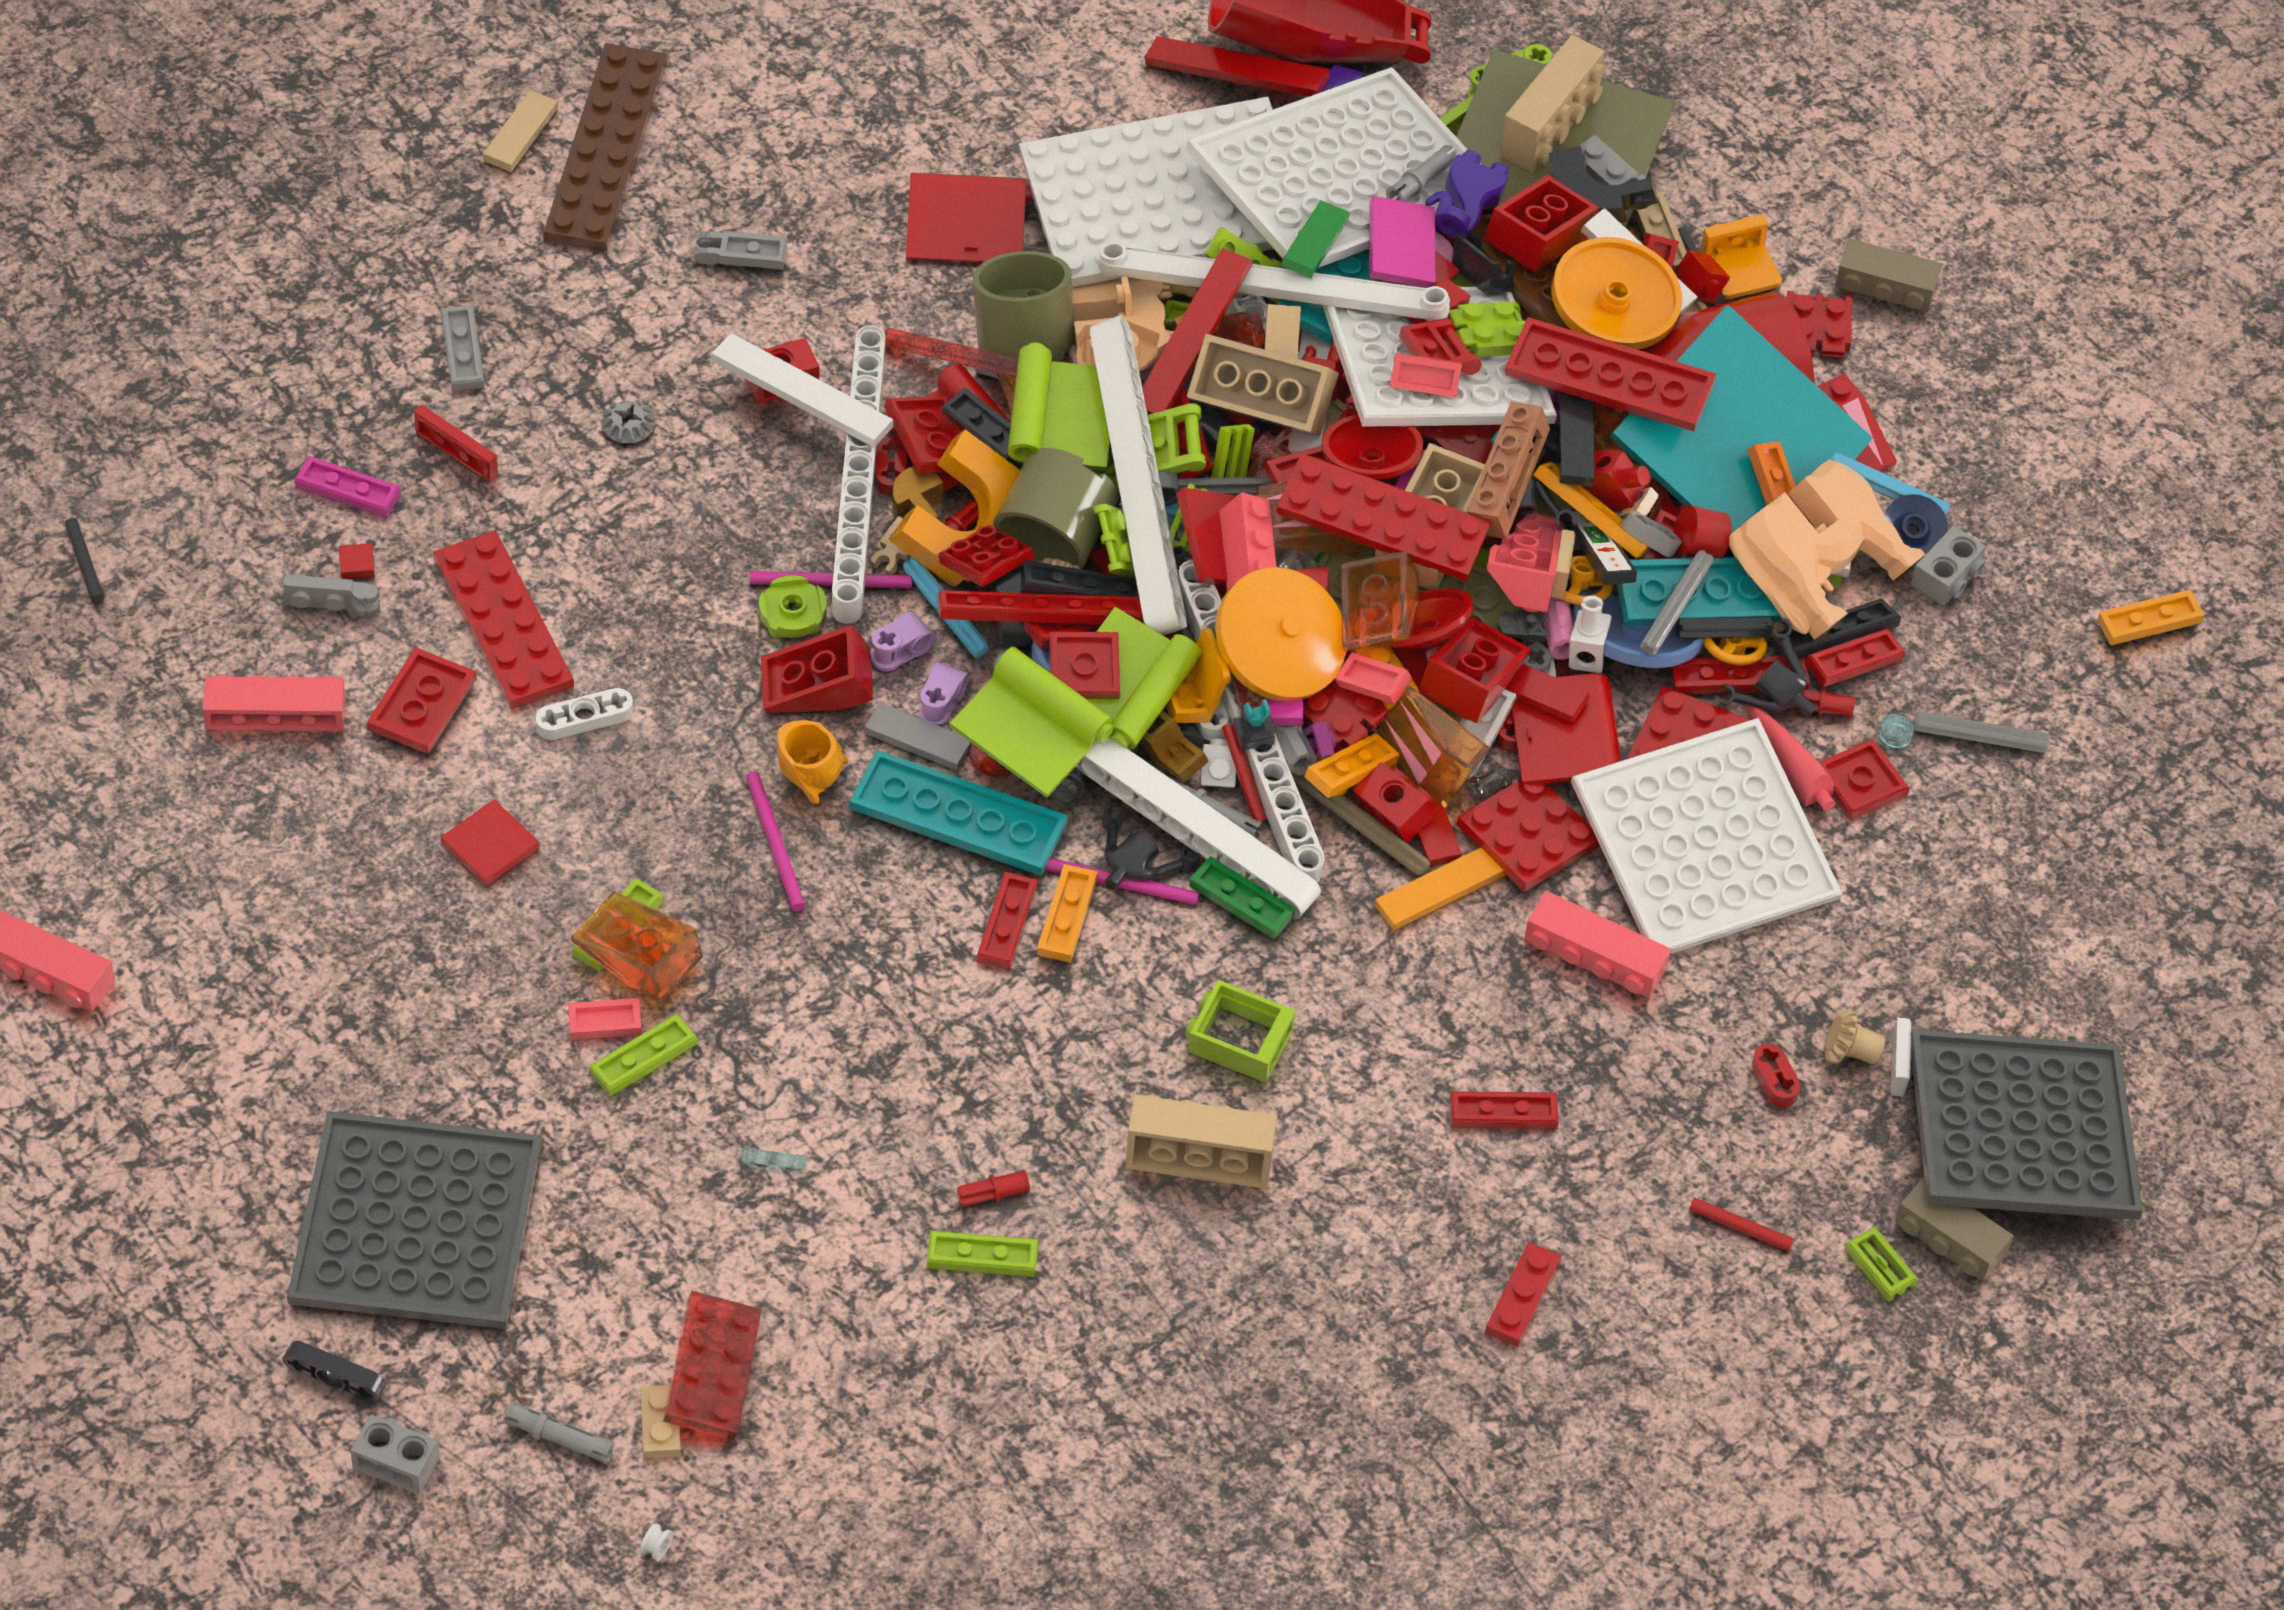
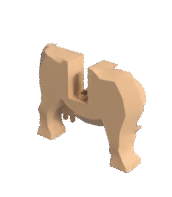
M1128 276L1072 287L1077 363L1096 366L1090 326L1123 315L1132 332L1139 373L1152 371L1174 331L1165 330V306L1160 300L1170 299L1172 294H1181L1188 298H1194L1197 293V287L1128 278Z
M1827 460L1819 465L1811 475L1805 477L1788 493L1789 496L1783 493L1729 536V547L1734 556L1772 602L1781 617L1791 622L1792 629L1804 635L1810 633L1814 640L1848 614L1841 607L1829 603L1821 587L1823 586L1826 591L1832 592L1833 586L1827 578L1830 574L1843 570L1858 552L1863 551L1875 559L1882 568L1888 571V575L1893 581L1926 555L1921 549L1910 548L1903 543L1895 527L1885 518L1873 489L1865 478L1850 467L1833 460Z

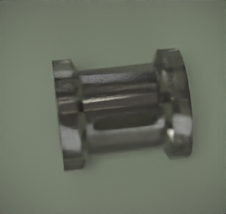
M1498 762L1490 764L1488 770L1478 777L1472 776L1466 780L1467 790L1472 799L1478 804L1511 785L1509 773Z

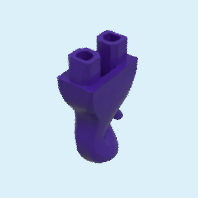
M1469 149L1462 155L1457 154L1446 179V191H1438L1425 200L1426 206H1432L1439 202L1435 212V224L1438 229L1451 238H1456L1458 234H1465L1467 237L1471 235L1479 224L1482 210L1495 206L1502 199L1509 178L1507 176L1508 166L1499 162L1493 163L1491 168L1481 165L1479 154Z

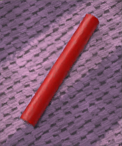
M1232 723L1222 726V730L1251 816L1257 821L1264 822L1267 820L1245 752L1240 749Z
M1694 1197L1690 1205L1689 1211L1788 1252L1793 1245L1794 1238L1698 1198Z

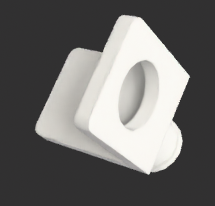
M1588 596L1582 600V610L1578 612L1570 638L1569 668L1594 673L1602 672L1604 644L1612 616L1602 613L1603 601L1599 597ZM1582 651L1589 652L1594 655L1595 661L1591 663L1582 662L1577 657V654Z

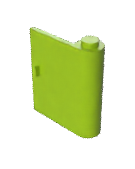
M1030 343L1022 347L1018 357L1007 450L1008 455L1016 461L1025 462L1028 455L1037 454L1040 448H1054L1083 458L1084 460L1081 465L1088 469L1107 471L1110 437L1096 366L1052 361L1051 351L1040 343Z
M1114 607L1097 632H1118L1120 699L1087 700L1112 717L1111 726L1114 729L1109 738L1124 748L1134 749L1201 657L1202 651L1188 637L1176 634L1169 640L1122 610Z
M1013 646L997 662L993 671V677L949 724V727L1046 798L1098 742L1103 744L1109 738L1114 729L1111 726L1112 717Z

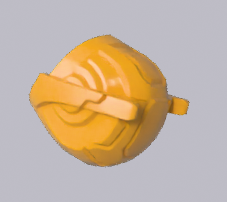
M808 720L793 721L779 728L777 734V756L782 773L804 791L811 803L818 804L820 801L818 794L825 791V788L830 787L843 770V764H848L849 759L842 752V747L838 744L833 734L819 722Z

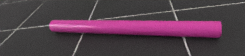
M750 571V584L770 585L777 578L793 575L807 578L808 583L814 586L832 587L834 573ZM866 574L865 587L912 589V577L910 575Z
M750 772L746 775V779L793 911H801L805 908V903L762 780L758 772Z
M1054 858L1049 859L1044 870L1061 874L1064 864L1098 872L1096 883L1104 885L1105 879L1111 874L1110 871ZM1127 877L1117 887L1197 906L1200 892L1153 881H1135Z

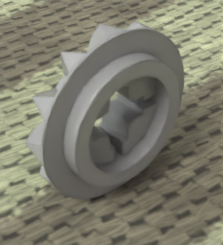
M624 397L622 402L616 403L612 401L610 407L603 410V431L614 441L620 443L639 442L648 437L653 431L655 424L654 414H652L650 406L642 405L639 399L631 402L627 401ZM633 414V420H629L623 427L622 418H627L628 415Z

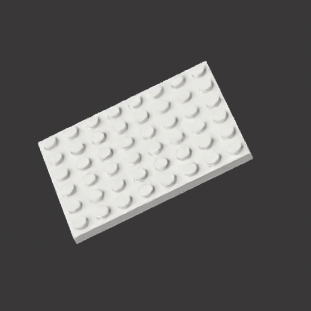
M1391 67L1188 140L1186 150L1282 258L1320 200L1350 212L1348 222L1319 266L1322 267L1369 249V202L1372 196L1387 198L1386 190L1401 180L1403 173L1409 169L1417 168L1444 145L1453 147L1446 155H1449L1455 149L1458 155H1462L1467 148ZM1450 167L1427 183L1421 193L1411 195L1404 202L1425 205V200L1438 191H1446L1445 183ZM1436 202L1434 205L1431 206L1435 207V212L1439 202Z
M1258 98L1019 143L1020 156L1050 254L1059 257L1068 264L1071 269L1072 287L1114 280L1104 276L1099 267L1100 249L1108 242H1119L1126 247L1209 258L1205 255V251L1218 228L1224 227L1243 241L1251 242L1263 251L1274 249L1186 150L1188 140L1271 111L1272 107L1269 98Z

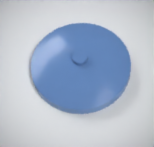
M1613 584L1611 594L1603 601L1602 613L1612 616L1604 644V656L1633 666L1664 668L1680 665L1691 660L1703 647L1705 638H1680L1676 631L1677 625H1674L1655 655H1649L1647 652L1642 651L1640 644L1652 625L1625 626L1617 584ZM1589 586L1587 589L1581 590L1579 595L1596 594L1603 586ZM1574 605L1572 614L1574 623L1579 610H1582L1580 605Z

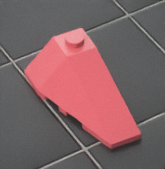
M1538 512L1527 514L1516 524L1515 531L1512 534H1508L1506 539H1502L1500 545L1495 544L1490 548L1487 564L1488 572L1514 606H1519L1529 612L1548 611L1563 521H1561L1560 531L1556 529V519L1553 515Z

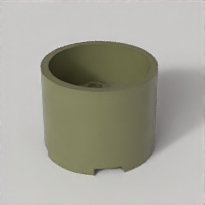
M1017 251L995 256L983 262L973 274L977 341L979 353L985 360L994 365H997L1000 361L1018 364L1020 349L1030 343H1040L1048 348L1052 353V361L1059 362L1065 358V352L1072 345H1075L1071 269L1065 261L1048 253Z
M1040 448L1037 454L1028 455L994 518L993 526L996 529L1033 548L1034 559L1030 561L1038 562L1045 558L1053 560L1058 558L1064 562L1069 561L1072 565H1078L1082 569L1102 533L1099 516L1095 515L1093 507L1100 504L1115 507L1118 502V491L1106 474L1098 476L1090 469L1081 465L1084 459L1077 455L1054 448Z

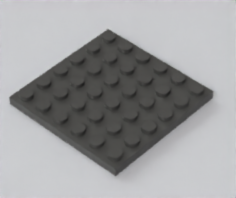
M1912 1029L1910 1050L1928 1204L2140 1220L2143 1208L2119 1045Z
M327 1111L289 1285L288 1304L507 1329L542 1146V1136Z

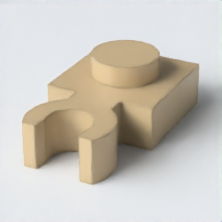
M900 516L897 517L879 541L881 548L884 550L877 551L871 558L872 568L875 570L881 563L889 562L885 568L886 575H894L897 572V562L900 558L904 561H908L911 558L910 555L889 541L903 519Z

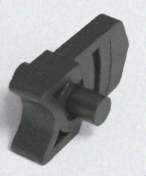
M1503 612L1497 627L1501 633L1511 638L1545 641L1547 632L1542 628V624L1546 620L1547 613Z

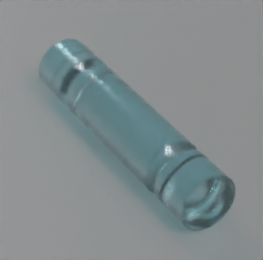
M742 1148L741 1162H754L755 1164L787 1168L794 1167L795 1169L805 1170L807 1155Z

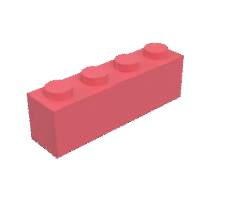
M1241 492L1219 510L1228 579L1226 581L1227 591L1241 578L1253 571L1276 567L1270 499Z
M205 676L203 700L205 730L344 731L346 706L344 678H334L331 676Z
M1545 891L1529 917L1524 938L1525 941L1530 942L1540 950H1547L1562 957L1563 960L1570 964H1577L1592 971L1602 979H1609L1624 986L1628 991L1634 994H1641L1647 998L1651 997L1667 970L1671 948L1548 891Z
M0 910V970L12 979H22L32 984L42 993H52L63 998L66 1003L75 1008L82 1007L93 1012L115 981L112 961Z

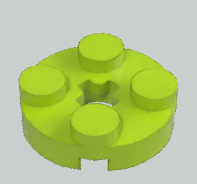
M792 575L775 579L770 583V588L765 592L763 591L759 598L760 619L768 628L769 634L776 638H798L809 634H816L821 630L822 623L826 618L827 601L824 591L818 585L816 588L814 585L809 584L808 579L802 576ZM789 603H795L796 607H801L795 611L786 609Z

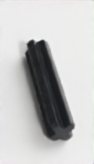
M1769 617L1680 618L1677 622L1676 631L1680 638L1772 636L1771 629H1774V624H1772V620Z

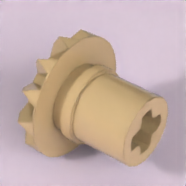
M1842 1009L1833 1018V1023L1829 1027L1828 1035L1825 1038L1826 1044L1823 1049L1826 1061L1834 1064L1841 1062L1844 1057H1853L1873 1065L1879 1060L1883 1052L1885 1036L1863 1028L1858 1024L1855 1011Z

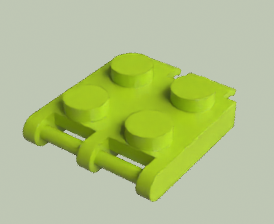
M1517 302L1458 305L1457 309L1450 310V316L1447 317L1455 325L1456 334H1459L1458 336L1470 353L1476 354L1477 357L1511 355L1526 322L1522 320L1519 314L1521 309Z
M1107 504L1094 506V513L1099 516L1103 535L1100 536L1103 544H1106L1111 563L1108 565L1109 572L1135 578L1123 509Z

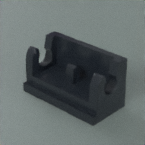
M1465 234L1456 235L1452 264L1460 270L1459 273L1487 296L1513 291L1515 266L1511 261H1507L1504 273L1500 269V262L1490 259L1489 256L1481 251L1482 240L1477 234L1473 236V244L1467 240Z

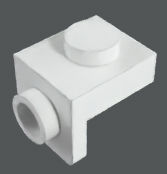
M1210 739V744H1203L1202 751L1207 756L1209 762L1201 769L1200 786L1235 789L1236 769L1226 739Z

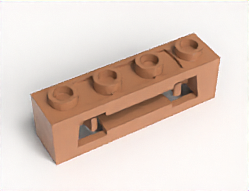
M1510 402L1467 509V513L1491 521L1487 536L1506 539L1550 431L1542 406ZM1535 436L1537 438L1535 443L1533 444L1532 439Z

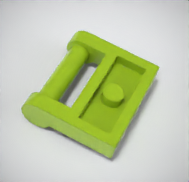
M1186 404L1148 415L1158 471L1180 473L1187 470L1200 471L1205 468V456L1201 453L1198 421L1201 419V408L1199 405ZM1184 421L1188 454L1180 456L1177 423Z

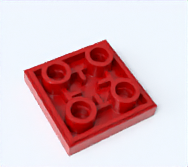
M986 525L978 528L976 533L967 538L953 542L950 547L938 553L941 565L984 587L1021 566L1023 560L1030 561L1034 559L1033 548L996 529L994 526Z

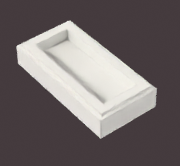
M1897 1018L1892 1036L1890 1096L1903 1097L1910 1078L1911 1021L1907 1018Z

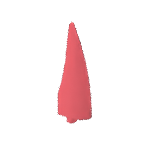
M1744 705L1751 720L1759 718L1795 795L1804 807L1818 802L1824 811L1832 809L1835 805V801L1831 797L1834 792V782L1822 765L1789 731L1766 712L1759 708Z

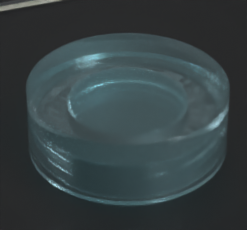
M1894 713L1887 715L1882 720L1879 735L1886 745L1902 748L1912 741L1915 727L1910 718L1903 714Z

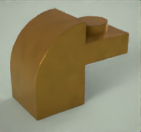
M914 466L901 472L893 485L892 512L894 520L898 516L903 518L917 505L938 519V515L932 508L943 503V481L936 473L918 474Z
M1163 710L1139 741L1145 752L1168 776L1173 774L1183 783L1209 762L1205 753L1184 737L1176 721Z

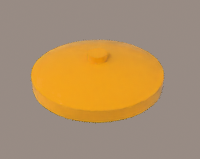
M1594 238L1575 245L1560 259L1552 279L1551 294L1554 306L1561 319L1571 330L1636 350L1647 348L1664 339L1673 329L1682 307L1681 286L1674 271L1667 262L1651 249L1622 238Z
M1271 567L1259 569L1247 574L1227 591L1219 605L1215 625L1219 651L1231 673L1254 693L1276 701L1306 699L1320 692L1339 673L1347 650L1345 623L1333 598L1321 585L1310 577L1286 568Z

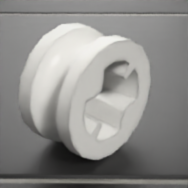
M653 1524L643 1538L640 1553L645 1556L650 1553L653 1560L660 1561L672 1542L673 1532L668 1529L662 1531L659 1524Z

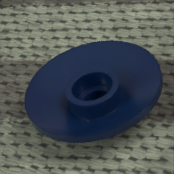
M1909 494L1901 496L1894 500L1884 513L1885 518L1897 530L1903 543L1910 548L1921 549L1925 554L1948 532L1947 518L1941 507L1932 499L1922 495ZM1907 526H1914L1918 533L1916 535L1910 534L1907 531Z

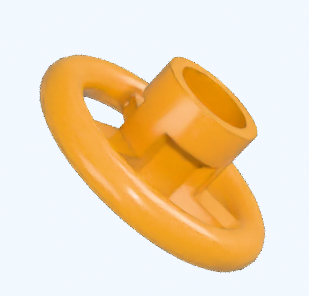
M1573 556L1568 576L1571 587L1565 592V597L1561 600L1580 606L1582 600L1588 596H1596L1604 601L1611 594L1613 584H1603L1599 576L1595 575L1596 572L1586 556ZM1589 586H1603L1596 594L1579 595L1581 590L1587 589Z
M1765 637L1721 638L1718 646L1713 642L1712 638H1705L1703 642L1705 648L1714 657L1733 665L1754 664L1761 660L1767 651ZM1746 647L1757 648L1752 654L1744 655Z

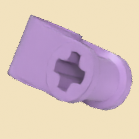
M907 612L897 620L873 632L872 645L874 650L871 653V663L873 667L883 672L895 670L911 659L928 652L934 645L936 636L915 613Z
M936 662L920 693L922 706L919 710V718L940 727L945 726L957 703L964 696L969 682V673Z

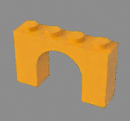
M966 429L952 439L937 465L964 484L975 497L979 513L975 529L965 532L951 529L917 505L903 517L889 540L953 588L963 580L966 582L970 580L941 565L938 553L950 547L953 542L963 540L976 533L977 529L982 526H993L994 518L1020 472L1017 467Z

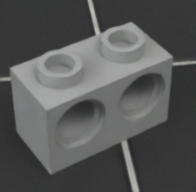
M1953 525L1916 564L1911 586L1944 606L1952 597L1958 598L1961 595L1967 581L1971 577L1976 578L1982 572L1986 561L1983 560L1986 546Z
M372 1414L368 1417L350 1450L353 1469L419 1495L440 1459L438 1440L434 1439L429 1433L422 1430L413 1431L402 1427L392 1418H379ZM378 1442L387 1443V1445H385V1446H383V1447H374V1446H373L374 1444H376V1443H378ZM412 1455H417L421 1457L414 1461L406 1459Z

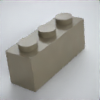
M1848 238L1839 266L1835 287L1928 312L1938 283L1942 263Z
M1925 1176L1900 1203L1895 1223L1900 1225L1907 1234L1918 1237L1927 1243L1935 1253L1946 1256L1958 1264L1966 1274L1975 1276L1983 1282L2008 1254L2014 1236L1972 1207L1928 1204Z

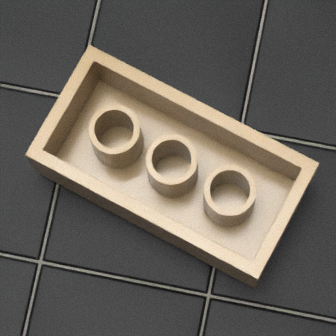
M1574 35L1569 37L1506 113L1500 153L1502 158L1531 173L1541 163L1546 164L1550 159L1549 153L1553 152L1556 144H1562L1565 141L1570 127L1574 123L1578 124L1584 117L1588 105L1596 103L1603 90L1600 82L1606 68L1603 65L1604 50Z
M1205 334L1187 398L1196 403L1320 437L1339 373L1325 366Z
M1429 443L1405 491L1467 512L1485 464ZM1375 549L1374 568L1426 589H1438L1445 575L1436 569L1427 568Z
M1134 1094L1128 1130L1125 1169L1267 1189L1277 1115L1268 1114L1262 1110L1247 1111L1233 1109L1227 1105L1212 1106L1198 1104L1191 1100L1177 1101L1163 1099L1156 1095L1142 1096Z

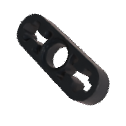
M301 1341L291 1342L282 1357L283 1363L293 1372L365 1402L376 1403L387 1386L386 1381L378 1373Z

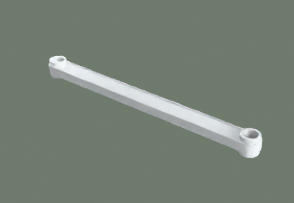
M1119 242L1104 244L1099 253V267L1102 274L1108 278L1116 279L1121 276H1128V278L1199 288L1216 260L1126 247ZM1252 264L1250 271L1237 292L1420 318L1427 321L1447 318L1450 312L1448 293L1445 289L1438 286L1420 288L1314 273L1313 277L1309 278L1290 269Z

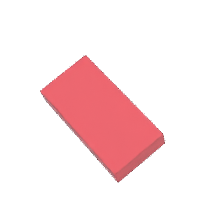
M1395 353L1389 386L1456 398L1462 364Z
M1352 652L1335 677V680L1339 687L1395 705L1412 677L1406 669Z
M639 998L568 1003L571 1041L639 1036L642 1034Z

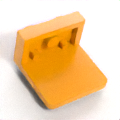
M1764 214L1744 217L1737 221L1715 224L1704 228L1700 253L1711 255L1731 277L1722 291L1727 300L1781 286L1782 277L1765 246L1769 223Z
M1203 628L1196 644L1201 649L1202 655L1166 704L1169 715L1176 723L1211 722L1216 708L1220 705L1223 691L1230 682L1231 671L1221 656L1217 640L1210 628Z

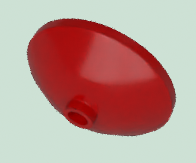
M1355 414L1338 420L1326 430L1322 439V452L1328 463L1379 481L1400 476L1412 469L1421 459L1423 440L1421 434L1414 426L1362 427L1359 415Z
M1438 588L1416 593L1384 610L1374 623V632L1380 642L1391 647L1405 649L1433 648L1450 638L1467 622L1473 611V602L1471 596L1466 591L1457 588ZM1412 603L1393 642V606Z

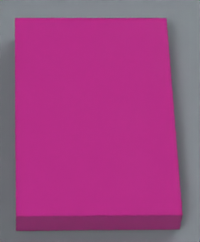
M1372 196L1369 202V278L1421 288H1429L1435 285V207Z

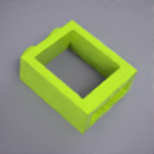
M1218 980L1212 992L1207 990L1204 993L1199 1007L1202 1011L1198 1018L1192 1017L1187 1026L1185 1036L1189 1038L1188 1052L1266 1083L1294 1030L1296 1010ZM1220 1009L1271 1028L1257 1055L1207 1035Z

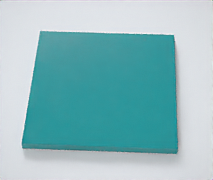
M1729 305L1715 317L1677 360V362L1717 373L1716 382L1695 432L1630 413L1609 436L1640 466H1645L1649 470L1650 475L1684 506L1694 505L1727 513L1731 519V534L1767 506L1747 449L1755 444L1780 441L1795 485H1798L1805 477L1811 475L1819 465L1830 460L1834 453L1838 452L1855 460L1873 439L1870 434Z

